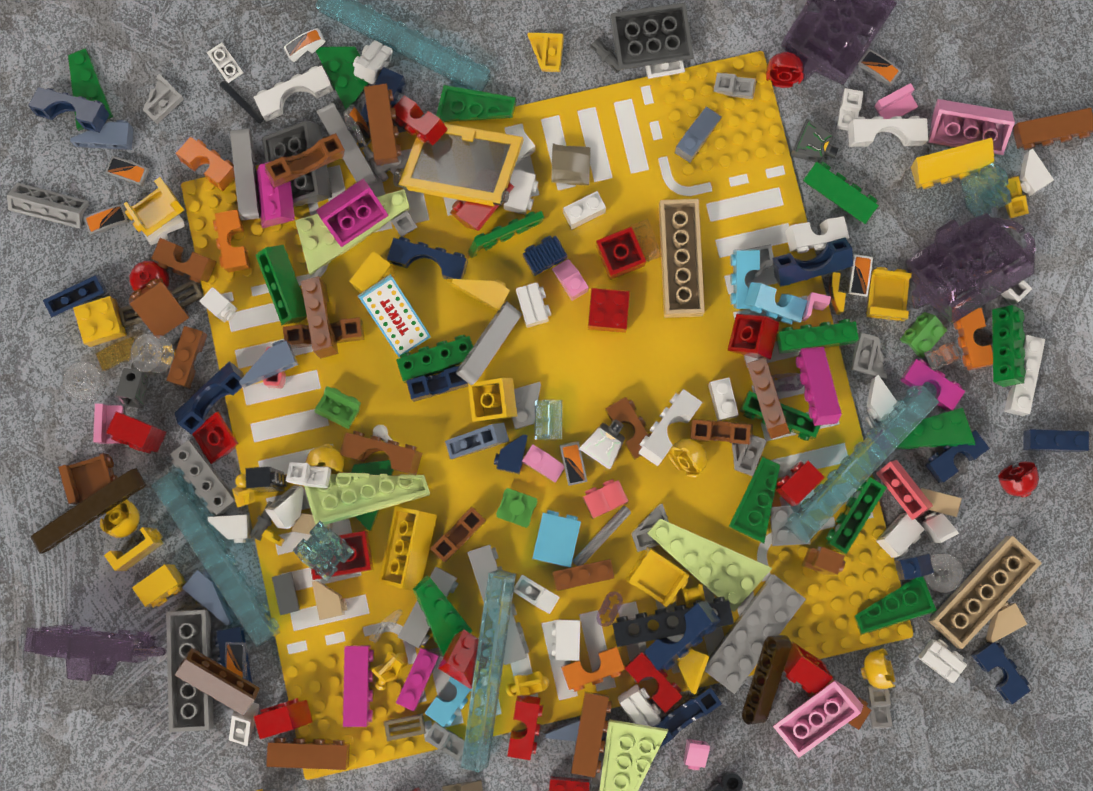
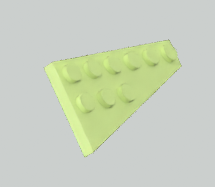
M405 189L378 196L377 199L389 216L343 247L338 244L318 214L295 220L309 274H314L316 270L324 265L326 266L331 260L340 254H344L366 239L367 236L381 229L380 227L408 211L410 206Z
M338 473L330 475L328 488L304 486L316 527L430 495L424 475L401 474L400 476H390L387 474Z
M660 518L647 532L652 539L716 597L724 596L725 600L729 599L733 612L772 569L767 565Z
M609 719L599 791H638L668 729Z

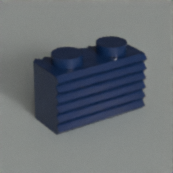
M548 236L541 241L540 245L536 247L531 245L524 250L523 258L533 276L567 259V254L557 236L553 238Z

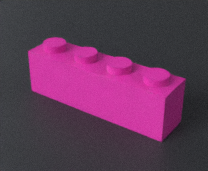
M824 347L803 348L796 357V366L800 368V381L805 387L804 396L806 402L809 403V416L813 419L814 426L837 424L842 413Z
M347 645L344 648L343 727H367L369 722L373 720V710H370V702H373V690H370V682H373L374 673L370 670V662L374 660V650H371V645Z

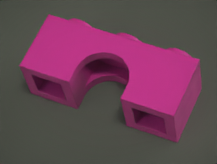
M916 359L912 361L900 381L915 391L919 390L925 382L933 384L936 388V396L932 402L947 412L954 410L965 393L961 389L962 386L955 381L946 379L945 374L929 368L930 365L924 360Z
M424 647L420 648L396 701L397 704L412 711L416 710L440 654Z

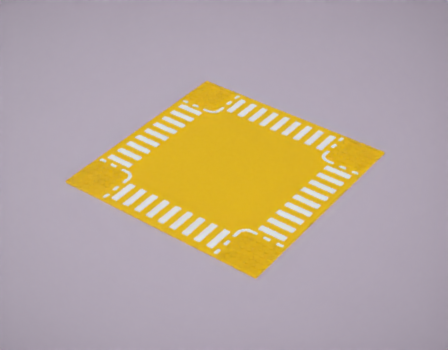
M763 51L684 68V73L650 79L643 77L515 106L513 118L445 122L444 124L508 135L512 131H518L522 128L535 145V152L518 163L514 169L536 175L538 187L536 193L532 192L531 199H533L531 211L527 210V214L533 211L535 213L542 211L545 218L541 224L519 235L515 232L514 236L505 242L499 240L497 244L492 246L493 248L487 251L484 248L477 251V256L473 258L470 257L468 250L475 240L474 237L481 233L485 235L491 233V230L497 226L505 227L510 221L517 218L521 220L525 218V215L504 210V199L482 228L476 231L466 228L450 214L453 209L452 205L458 199L409 191L406 186L399 185L403 171L394 176L389 170L386 172L389 178L384 182L375 175L377 181L369 185L376 197L403 189L406 191L410 206L408 213L417 228L403 237L409 239L414 244L422 242L427 244L428 248L435 249L439 247L447 250L446 253L454 254V252L465 255L464 258H467L468 264L463 279L489 281L497 279L506 284L505 287L510 290L504 303L506 301L509 302L521 313L522 310L516 289L533 283H538L539 287L543 286L546 298H543L544 305L549 306L551 316H548L549 321L527 328L522 313L505 341L476 381L513 378L514 389L537 382L541 383L534 424L515 429L512 417L473 422L468 387L415 402L411 400L407 383L403 382L396 361L400 357H398L358 297L361 293L354 289L349 282L372 251L387 261L393 238L399 239L401 237L391 221L380 227L381 229L367 236L366 239L344 254H340L331 260L326 266L324 265L316 270L314 274H309L295 220L318 214L316 212L318 208L357 183L343 158L327 164L332 198L317 203L294 207L295 220L267 228H262L261 218L243 220L244 232L237 233L232 237L231 246H244L247 249L250 269L229 273L224 268H221L219 257L222 254L221 249L217 247L216 238H219L218 231L214 229L213 220H216L215 213L238 210L235 178L224 191L211 184L206 177L182 182L181 189L194 251L217 261L209 281L201 280L203 294L205 296L213 287L237 308L235 311L236 315L225 323L207 309L219 370L230 361L245 375L264 354L267 347H273L272 344L279 340L284 342L283 327L301 324L308 325L307 317L298 323L281 325L256 258V254L265 247L284 245L301 291V281L317 276L326 284L329 298L327 313L330 323L358 317L363 321L365 340L337 343L339 354L320 359L313 352L312 346L292 349L298 365L285 370L286 381L282 389L268 388L262 380L245 388L242 387L234 395L225 396L232 433L238 442L236 452L241 474H246L245 468L272 467L283 471L284 475H287L289 463H305L309 452L314 448L320 447L323 444H330L340 452L346 432L353 434L354 431L364 433V437L370 438L373 435L375 426L384 425L388 429L390 438L393 441L399 442V446L412 445L417 447L416 451L422 453L416 475L425 476L430 491L429 496L379 509L371 531L367 530L356 517L333 522L331 537L368 531L374 570L318 579L339 593L342 599L346 600L347 610H345V615L319 620L312 581L317 580H312L307 541L326 537L293 532L292 527L289 529L277 528L271 520L272 524L266 530H271L285 540L282 546L269 541L263 536L261 541L255 539L288 701L298 698L300 702L307 699L313 723L294 729L296 738H305V742H313V739H325V743H333V740L339 739L345 740V743H350L349 768L346 770L303 768L306 780L437 750L438 748L424 740L434 722H436L426 715L425 712L437 695L447 701L453 700L457 695L456 687L448 681L451 676L438 669L443 659L440 655L416 710L412 711L396 703L420 648L398 638L417 602L414 591L378 583L395 506L437 515L430 548L471 507L486 520L446 563L429 549L423 577H430L435 567L457 577L456 582L458 586L453 594L449 593L447 599L472 629L470 634L480 639L483 645H496V660L485 661L478 675L480 677L478 679L480 685L474 693L470 691L467 694V703L462 709L458 707L454 712L456 718L451 725L446 723L444 728L467 742L527 728L522 721L513 720L517 693L509 696L506 692L508 684H515L514 676L529 675L541 671L542 676L547 677L549 680V686L545 691L531 695L540 697V705H544L542 717L537 718V723L540 725L581 716L585 691L608 695L609 701H612L611 708L620 707L621 704L619 703L618 696L628 691L635 684L640 689L644 687L649 696L656 692L658 683L655 678L645 677L637 683L626 669L621 671L622 675L611 678L609 675L604 677V681L595 685H592V682L584 685V689L576 692L573 689L569 690L561 666L574 661L555 660L556 655H552V643L556 644V636H552V624H556V619L580 620L579 660L586 671L592 672L600 666L598 653L615 646L617 647L613 629V622H616V618L628 616V619L636 618L635 614L647 612V615L655 614L654 610L666 608L662 603L637 586L632 585L626 579L645 551L637 552L631 533L659 504H663L669 523L772 568L735 612L731 610L734 623L770 575H775L806 599L779 635L788 636L791 643H796L818 659L913 637L910 620L861 635L854 618L859 612L901 587L894 557L891 558L876 542L886 530L879 501L848 553L843 554L845 556L843 560L846 563L842 572H839L838 575H823L802 566L808 548L818 549V547H824L837 552L826 545L828 541L826 536L831 529L834 530L837 526L836 519L840 513H845L848 508L846 503L851 496H855L857 493L856 486L860 480H865L868 477L873 478L840 346L827 347L824 350L842 415L837 424L821 425L815 439L805 441L798 438V434L793 432L771 439L766 425L761 423L762 420L746 418L743 416L744 413L740 412L746 394L749 391L756 393L747 363L759 358L727 351L736 314L766 316V312L757 313L750 309H736L731 304L730 294L733 293V285L730 283V275L733 274V266L730 264V256L733 254V250H746L771 244L774 257L791 253L794 258L801 261L811 260L816 257L814 248L804 253L790 252L785 230L791 225L807 223V218L771 80H766L767 63ZM717 73L736 74L737 77L756 79L753 99L733 97L714 92ZM705 107H708L722 116V118L691 163L675 153L676 146ZM407 131L399 133V137L396 138V144H400L401 152L406 160L409 158L417 137L416 134L411 135ZM444 133L434 146L428 142L423 145L411 178L467 188L476 181L477 174L482 170H492L500 176L503 167L505 143L474 138L473 142L463 141L462 136ZM371 139L367 144L365 141L356 143L364 158L365 154L362 151L364 148L369 147L373 152ZM553 143L564 146L590 147L589 186L551 182ZM368 163L372 172L374 173V168L370 163ZM598 191L606 206V212L571 229L563 214V208ZM699 199L705 313L699 317L664 318L659 203L660 200ZM632 227L646 259V265L610 280L595 246L596 241ZM557 236L567 254V259L575 266L588 285V292L571 301L552 268L562 262L533 276L523 258L524 250L531 245L536 247L542 243L541 241L544 238ZM418 259L411 263L408 268L391 264L395 270V282L431 336L410 350L411 354L417 353L418 349L429 346V349L436 347V344L441 341H455L454 338L460 335L470 336L474 346L498 311L487 307L446 283L440 266L433 260ZM773 265L751 281L777 289L775 294L776 304L779 302L781 294L794 295L802 299H806L812 292L826 295L822 276L780 287L774 277ZM591 288L630 291L626 333L588 330ZM829 305L823 311L812 308L811 316L805 322L801 321V323L793 322L791 325L781 322L782 318L777 317V319L771 318L780 323L778 333L781 332L782 328L793 327V330L800 329V326L811 324L812 327H818L823 322H831V325L834 324ZM776 339L771 360H766L774 380L779 401L784 405L809 414V403L806 402L804 396L805 387L800 381V368L796 366V357L800 351L779 354ZM730 378L739 415L736 418L723 421L753 424L752 435L767 440L759 463L762 457L780 465L777 482L786 475L790 476L792 474L790 470L800 461L804 463L808 460L825 478L798 505L791 507L809 537L811 544L772 546L770 519L764 544L729 527L752 479V476L734 469L732 443L696 440L705 446L708 461L704 470L694 478L687 476L688 472L684 469L680 471L676 468L669 457L671 451H668L658 466L643 456L634 460L625 445V442L634 436V428L628 423H622L624 426L619 433L625 437V440L610 470L581 451L587 482L568 486L564 468L555 483L523 462L520 475L496 469L497 465H494L496 453L500 454L502 448L520 436L527 435L524 457L533 444L563 464L560 445L579 441L581 447L602 423L610 426L612 421L605 409L625 397L628 401L630 399L633 401L637 408L634 410L636 415L643 418L646 423L644 427L646 432L652 434L650 429L656 421L660 423L663 419L660 417L666 407L670 409L672 406L670 400L675 393L680 394L684 389L702 401V404L688 423L674 422L668 425V438L672 445L682 439H691L693 419L717 421L708 384L712 381ZM326 386L336 388L341 393L352 396L361 402L360 411L349 429L314 413L316 406L324 395ZM491 424H505L509 438L508 442L450 459L445 441ZM384 451L371 454L365 462L343 456V473H351L354 464L390 459ZM394 470L392 476H400L401 474L412 475ZM611 479L614 482L619 480L628 503L593 519L583 499L586 496L585 492L594 487L597 490L604 487L603 483ZM288 482L285 491L263 493L254 491L256 502L247 504L252 529H254L258 522L257 518L263 513L268 501L274 502L292 486H302L303 488L304 486ZM304 488L301 513L312 515ZM506 488L537 498L538 502L527 528L496 517ZM775 491L772 507L790 506ZM623 506H626L631 511V514L583 564L610 559L614 579L557 591L553 571L570 567L532 559L542 514L550 510L559 512L558 516L566 518V515L578 517L577 521H581L571 564L572 568L576 567L573 563L574 558ZM487 545H491V548H496L499 559H496L498 567L501 566L505 577L502 578L504 585H508L511 594L508 600L510 604L514 603L517 612L514 618L516 623L520 622L523 634H520L522 642L526 641L529 652L526 653L527 658L507 665L503 663L467 553ZM660 545L651 547V549L689 575L687 578L689 581L685 586L686 589L698 587V584H702ZM292 572L300 611L280 615L272 577ZM521 575L526 576L560 597L550 614L512 591ZM702 584L705 602H713V598L717 597ZM681 588L676 594V601L672 605L669 604L666 608L667 611L674 610V606L685 604ZM697 601L689 602L686 607L694 606L693 603ZM670 616L667 619L670 626H676L679 623L678 618L675 616ZM650 620L648 627L651 630H656L659 628V623L656 620ZM637 624L629 625L631 633H639L640 628ZM733 624L717 627L712 633L705 634L702 637L703 641L695 647L692 646L691 649L710 656ZM430 628L428 632L430 638L425 646L421 645V647L440 654V649L434 641ZM684 634L671 636L667 638L671 641L678 642L682 639ZM656 640L617 647L624 667L638 653L642 652L645 654L644 651ZM347 645H371V650H374V660L370 662V670L384 664L389 651H392L395 655L403 653L408 658V663L401 669L399 677L387 682L385 690L375 688V682L379 678L374 674L373 682H370V690H373V702H370V710H373V720L369 722L367 727H343L344 648ZM677 660L675 661L676 665L671 669H663L669 675L666 679L671 684L675 682L682 690L681 692L688 691L677 666ZM756 666L749 674V676L754 675ZM704 671L698 688L719 682ZM423 713L426 734L387 741L384 721ZM419 719L390 724L389 728L417 723L420 721ZM421 726L390 732V735L421 730Z

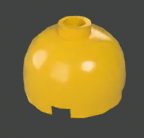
M688 438L676 442L669 450L671 451L669 457L672 463L680 471L682 469L687 471L686 475L689 477H697L706 467L708 461L705 446L700 441Z
M323 444L311 450L305 462L310 466L329 467L331 474L343 473L344 469L343 456L330 444Z
M126 499L108 511L104 519H100V528L112 537H127L135 532L140 521L139 511L132 502Z
M885 648L870 652L864 660V667L861 668L863 679H867L874 688L888 689L895 687L893 683L895 682L891 661L885 658L888 655Z

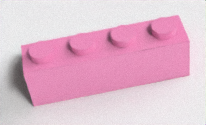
M937 99L932 115L929 143L958 147L992 138L994 154L1004 155L1015 123L1013 112Z
M835 680L777 722L773 727L799 758L861 714L863 704L850 689Z

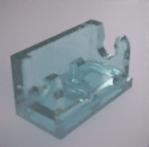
M562 400L535 401L534 439H562Z

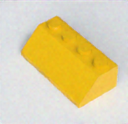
M988 138L917 157L911 166L916 188L928 189L933 187L935 183L947 184L952 182L954 178L959 177L961 180L971 177L973 173L978 172L980 175L989 172L994 165L993 140Z
M395 506L378 583L413 590L423 579L437 515Z

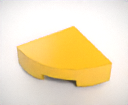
M265 530L261 535L279 546H282L285 541L271 530Z

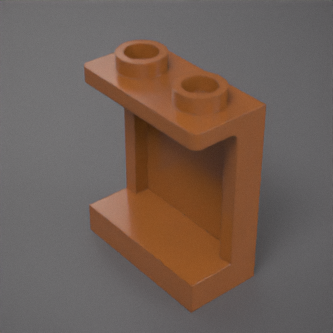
M161 277L157 280L156 278L150 280L146 284L147 287L141 291L140 289L135 290L129 298V304L157 340L189 319L188 312L184 307L182 308Z
M102 453L99 454L100 456L58 467L68 504L75 505L81 503L118 478L116 474L114 475L112 469L114 462L109 454Z

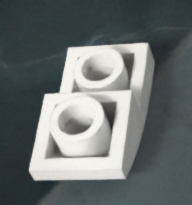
M222 42L207 52L227 83L243 74V71Z
M178 214L148 237L145 234L144 236L150 245L158 243L160 238L168 239L167 233L185 227L184 221Z

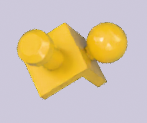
M239 474L235 479L237 487L232 489L237 507L256 502L254 490L246 488V474Z
M389 651L384 664L372 668V672L379 678L375 682L376 689L385 690L387 682L399 677L401 669L408 663V658L405 654L398 653L395 655L392 651Z
M541 671L529 675L514 676L515 684H508L506 692L509 696H513L516 693L518 696H531L545 691L549 686V680L547 677L542 676Z

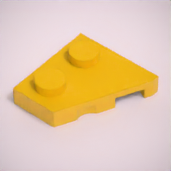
M528 33V38L542 72H560L564 35L557 33Z

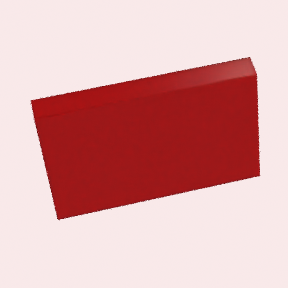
M219 412L209 417L192 434L210 464L215 463L232 452L238 445L237 440Z

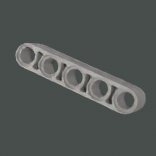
M332 102L317 110L316 112L329 135L337 134L345 149L343 160L355 181L358 182L364 178L368 185L375 183L377 179L334 103Z
M250 128L231 130L230 137L239 217L241 221L259 219L261 216L252 132Z
M506 301L456 371V374L470 385H473L482 375L522 313Z

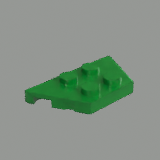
M355 46L319 47L316 53L344 108L349 112L354 102L363 94L364 87L370 85L364 79L354 75L355 67L353 62L360 55Z
M386 460L354 464L351 473L387 474L392 476L394 469L391 468V461ZM379 510L355 517L367 530L371 531Z

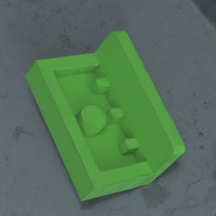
M923 312L917 317L913 325L905 331L900 340L902 343L908 344L918 357L924 358L945 334L947 329L935 315Z
M326 386L324 395L316 406L314 413L349 429L360 411L361 402L352 396L341 393L336 388Z

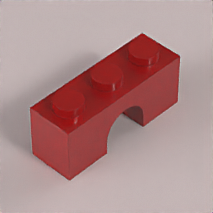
M405 95L393 107L396 112V119H393L394 123L399 127L404 126L409 134H416L417 138L424 144L428 142L434 146L448 130L442 120L430 111H427L421 117L424 114L416 102Z
M638 653L624 667L637 683L645 677H653L657 680L658 688L650 697L665 713L682 698L680 687L675 682L671 684L666 679L669 675L663 669L657 671L646 653Z
M517 695L513 720L522 721L527 728L521 732L511 731L507 757L531 760V754H536L537 742H534V736H539L540 724L537 723V718L542 717L544 706L540 705V697Z

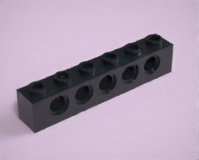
M724 596L713 598V602L709 603V605L717 611V616L721 620L716 627L734 624L729 599L725 600ZM705 600L694 602L693 605L695 606L697 603L705 602ZM683 604L674 606V610L671 611L663 608L654 610L655 614L651 615L643 612L635 614L636 618L628 619V616L616 618V622H613V629L617 647L685 634L686 620L684 615L694 606L686 607ZM668 617H677L679 623L676 626H670L667 622ZM656 620L659 623V628L651 630L648 627V622ZM630 624H637L640 628L639 633H631L629 631Z

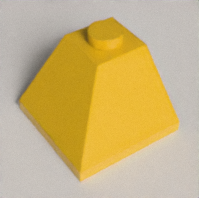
M689 648L690 652L685 657L677 659V666L688 690L696 694L709 656Z

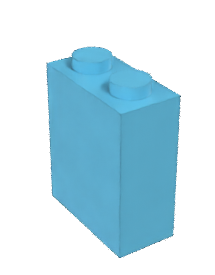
M548 510L547 513L542 514L532 559L571 568L581 521H577L578 517L566 515V518L558 516L559 512Z

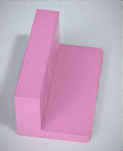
M910 83L878 100L874 107L884 119H890L895 116L902 117L918 107L911 95L915 89Z
M812 292L805 299L807 304L801 321L805 322L811 316L812 308L823 311L830 304L831 296Z
M95 404L93 442L98 444H121L112 440V435L106 432L115 412L123 414V406Z

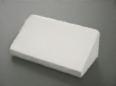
M683 61L645 66L648 79L685 72Z

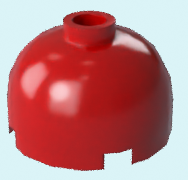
M781 52L775 54L767 64L766 80H771L773 86L790 88L793 87L794 83L798 82L800 84L804 78L803 62L794 53Z
M142 261L132 268L129 282L133 291L137 289L141 291L147 287L146 284L154 278L157 280L161 277L168 288L169 275L165 268L158 266L157 262Z
M1029 461L1019 462V466L1015 468L1010 465L998 474L1000 485L1009 495L1022 498L1027 497L1038 486V470L1035 464Z

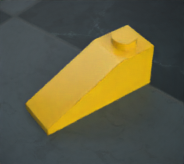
M497 279L495 281L446 280V283L493 310H500L510 291L505 287V283Z

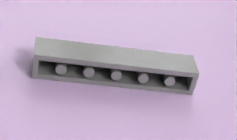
M487 545L467 552L504 665L527 658L526 653L529 652L526 641L522 642L520 634H523L520 622L516 623L514 615H517L514 603L510 604L508 600L511 594L508 585H504L502 578L505 577L501 566L498 567L496 559H499L496 548H491V545Z

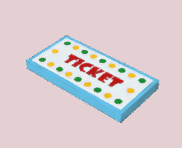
M391 274L358 295L398 357L431 337Z

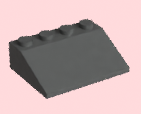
M686 2L611 13L610 23L619 70L694 59Z
M304 121L262 137L266 163L280 157L298 155L314 146L322 139L320 125ZM327 165L291 180L293 207L332 198Z

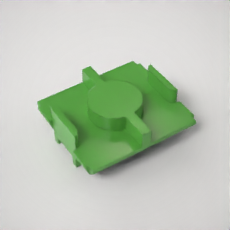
M506 488L496 517L527 528L531 522L530 519L534 508H536L537 498Z

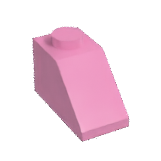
M569 259L552 268L571 301L588 292V285Z
M533 444L522 460L524 464L555 483L564 470L562 463Z
M686 740L684 764L688 765V769L700 770V767L705 768L710 745L706 741Z

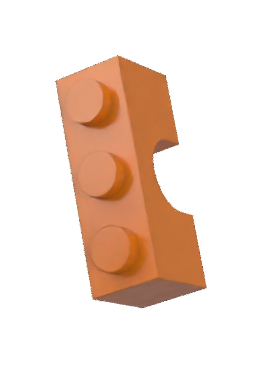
M190 137L176 152V155L182 163L193 171H196L203 164H210L204 175L211 184L224 191L235 178L233 163L227 159L225 161L221 159L220 154L212 149L210 151L207 149V146L198 139L196 141Z
M236 209L215 213L216 220H213L215 231H218L219 238H216L218 249H221L222 256L219 257L221 268H224L228 273L250 269L247 249L244 246H231L232 237L237 233L244 232L243 221L240 220L239 211Z
M982 308L959 312L954 315L953 324L955 329H958V344L963 349L964 355L962 360L964 366H967V370L993 365L991 345L980 346L975 343L973 338L975 330L986 327Z
M615 646L598 653L600 666L595 671H586L582 667L580 660L561 666L569 690L573 689L576 692L584 689V685L592 682V685L603 682V678L609 675L611 678L622 675L621 671L625 670L617 647Z

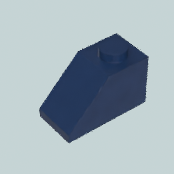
M527 435L520 436L502 448L500 454L496 453L494 465H497V470L520 475L528 438Z
M929 554L894 561L899 580H907L934 573Z

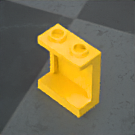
M161 177L154 180L158 188L134 206H130L127 202L124 203L127 209L125 214L131 221H135L132 223L139 233L142 231L147 237L184 211L173 192Z
M876 267V269L872 270L866 317L895 321L907 320L909 311H906L908 288L912 273H907V270L904 269L888 271L886 267Z
M142 527L140 531L145 537L144 541L126 554H123L122 551L110 550L104 556L114 571H127L164 544L161 540L163 538L161 533L156 528Z
M647 547L626 579L629 583L637 586L667 608L669 604L672 605L676 601V594L680 588L683 589L687 585L689 575L659 553Z

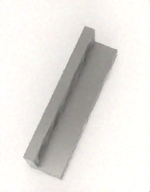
M16 183L7 194L8 210L79 229L83 226V213L89 206V201L21 183ZM19 190H21V191H25V192H27V193L21 194V193H17V192H18ZM60 200V201H63V202L56 203V202H53V201ZM73 205H79L80 208H75V207H71V206H73Z

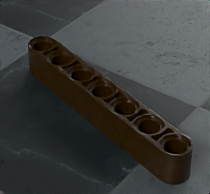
M137 468L131 469L31 535L30 538L39 554H43L142 490L147 484Z

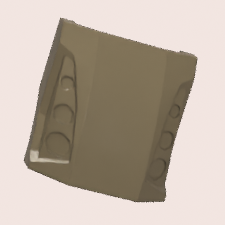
M553 143L551 182L589 186L590 147L564 146Z

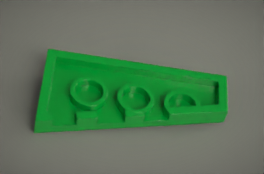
M86 48L68 55L73 96H82L93 102L94 100L100 101L105 105V109L109 113L107 120L113 118L110 106ZM76 120V129L78 131L83 130L84 128Z
M444 85L436 116L442 122L513 118L517 99L511 96Z
M534 211L524 216L525 218L518 220V218L514 219L505 227L497 226L491 230V233L477 235L474 237L475 240L468 250L470 257L477 256V251L483 248L485 251L493 248L492 246L497 244L499 240L501 242L509 240L514 236L515 232L519 235L541 224L545 218L542 211L537 213Z
M963 408L887 430L893 450L928 446L931 448L946 445H975V440Z
M762 457L729 524L730 528L763 544L765 543L778 480L779 464Z
M426 576L413 588L421 610L425 614V620L431 628L434 641L440 649V655L444 657L454 636L462 630L471 633L472 629L429 576Z
M922 576L904 584L896 591L856 614L854 618L860 634L864 635L934 613L937 610Z

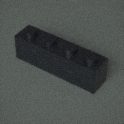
M272 467L245 468L247 489L262 493L285 491V487L288 485L286 481L287 475H284L283 471Z

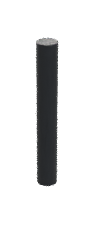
M225 80L220 83V87L258 124L264 121V118Z

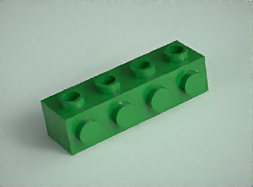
M823 161L820 164L816 162L803 179V182L865 225L879 205L876 204L878 200L870 194L867 197L861 193L862 189L856 184L849 185L846 183L845 180L847 178L840 173L833 174L829 171L831 167Z
M284 245L265 247L256 254V258L281 325L301 322L307 317L304 298Z
M1014 305L992 309L993 382L1002 387L1024 384V376L1026 375L1024 367L1025 332L1023 330L1025 316L1023 310Z
M850 319L840 320L838 324L832 325L831 322H823L818 327H812L811 324L802 325L800 329L793 330V327L782 328L776 337L779 354L798 352L803 348H827L855 344L859 341L856 321L850 322Z
M460 335L455 337V341L452 342L445 340L438 342L436 347L430 349L429 346L418 349V352L414 354L410 352L401 354L400 358L396 359L403 382L407 383V380L421 376H430L443 372L446 369L460 366L473 348L470 336Z
M749 391L746 394L740 412L744 413V417L752 420L758 418L762 420V424L766 425L757 395ZM780 403L790 431L789 434L791 432L796 433L798 438L805 441L815 439L821 425L814 426L813 419L810 418L809 414Z
M871 477L865 478V480L861 479L856 486L857 493L855 496H851L846 503L848 508L845 513L841 512L836 519L837 526L827 534L826 539L828 541L826 545L842 555L847 554L887 487Z

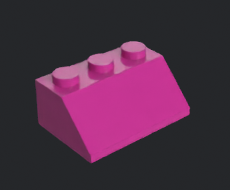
M267 163L259 165L256 171L262 228L295 220L291 181L273 188L265 172V164Z
M364 178L316 210L341 247L389 216Z

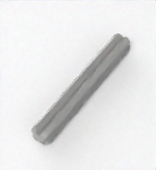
M623 506L574 558L573 563L576 566L583 565L631 514V511L626 506Z

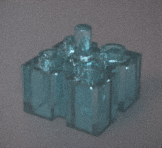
M994 162L980 169V174L976 175L973 173L961 180L962 190L966 194V197H964L966 209L978 219L992 213V208L997 207L999 209L1012 202L1010 190L1005 187L1009 184L1007 172Z
M319 521L309 532L312 536L307 541L303 538L293 551L304 564L314 569L317 574L328 581L338 570L336 565L340 561L344 563L355 551L344 539L334 533L323 522Z

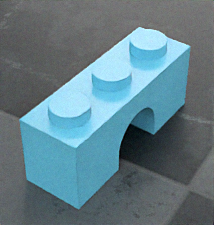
M733 250V254L730 256V264L733 266V274L730 275V283L733 285L730 302L736 309H751L750 306L744 304L749 290L744 279L749 271L760 270V250Z
M751 282L744 303L751 307V311L757 313L764 311L766 316L774 319L780 317L782 318L781 322L791 325L793 322L801 323L807 300L794 295L781 294L780 300L776 304L775 294L777 289L762 283Z
M450 677L448 681L457 689L456 697L453 700L447 701L437 695L425 714L442 727L446 723L451 725L456 718L454 712L458 707L462 709L467 703L468 699L466 696L470 691L474 693L480 685L478 682L480 677H477L472 689Z

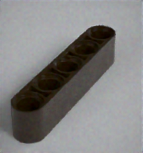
M786 635L768 636L764 641L742 710V719L748 725L765 723L769 717L791 649V641Z

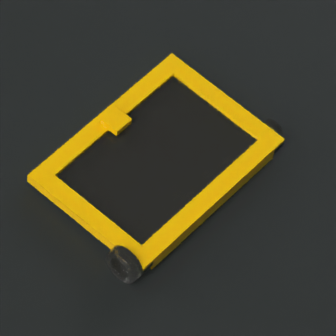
M445 124L448 130L434 146L428 142L424 144L416 137L405 168H397L393 177L394 186L407 188L409 191L490 206H501L502 202L507 203L509 199V192L506 189L524 139L520 136Z

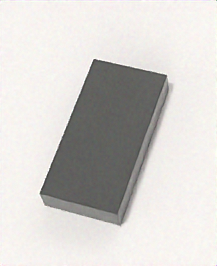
M292 572L272 577L280 615L300 611Z

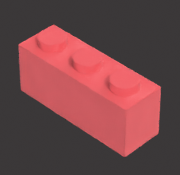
M898 460L889 462L876 473L912 520L920 517L933 507L932 503Z

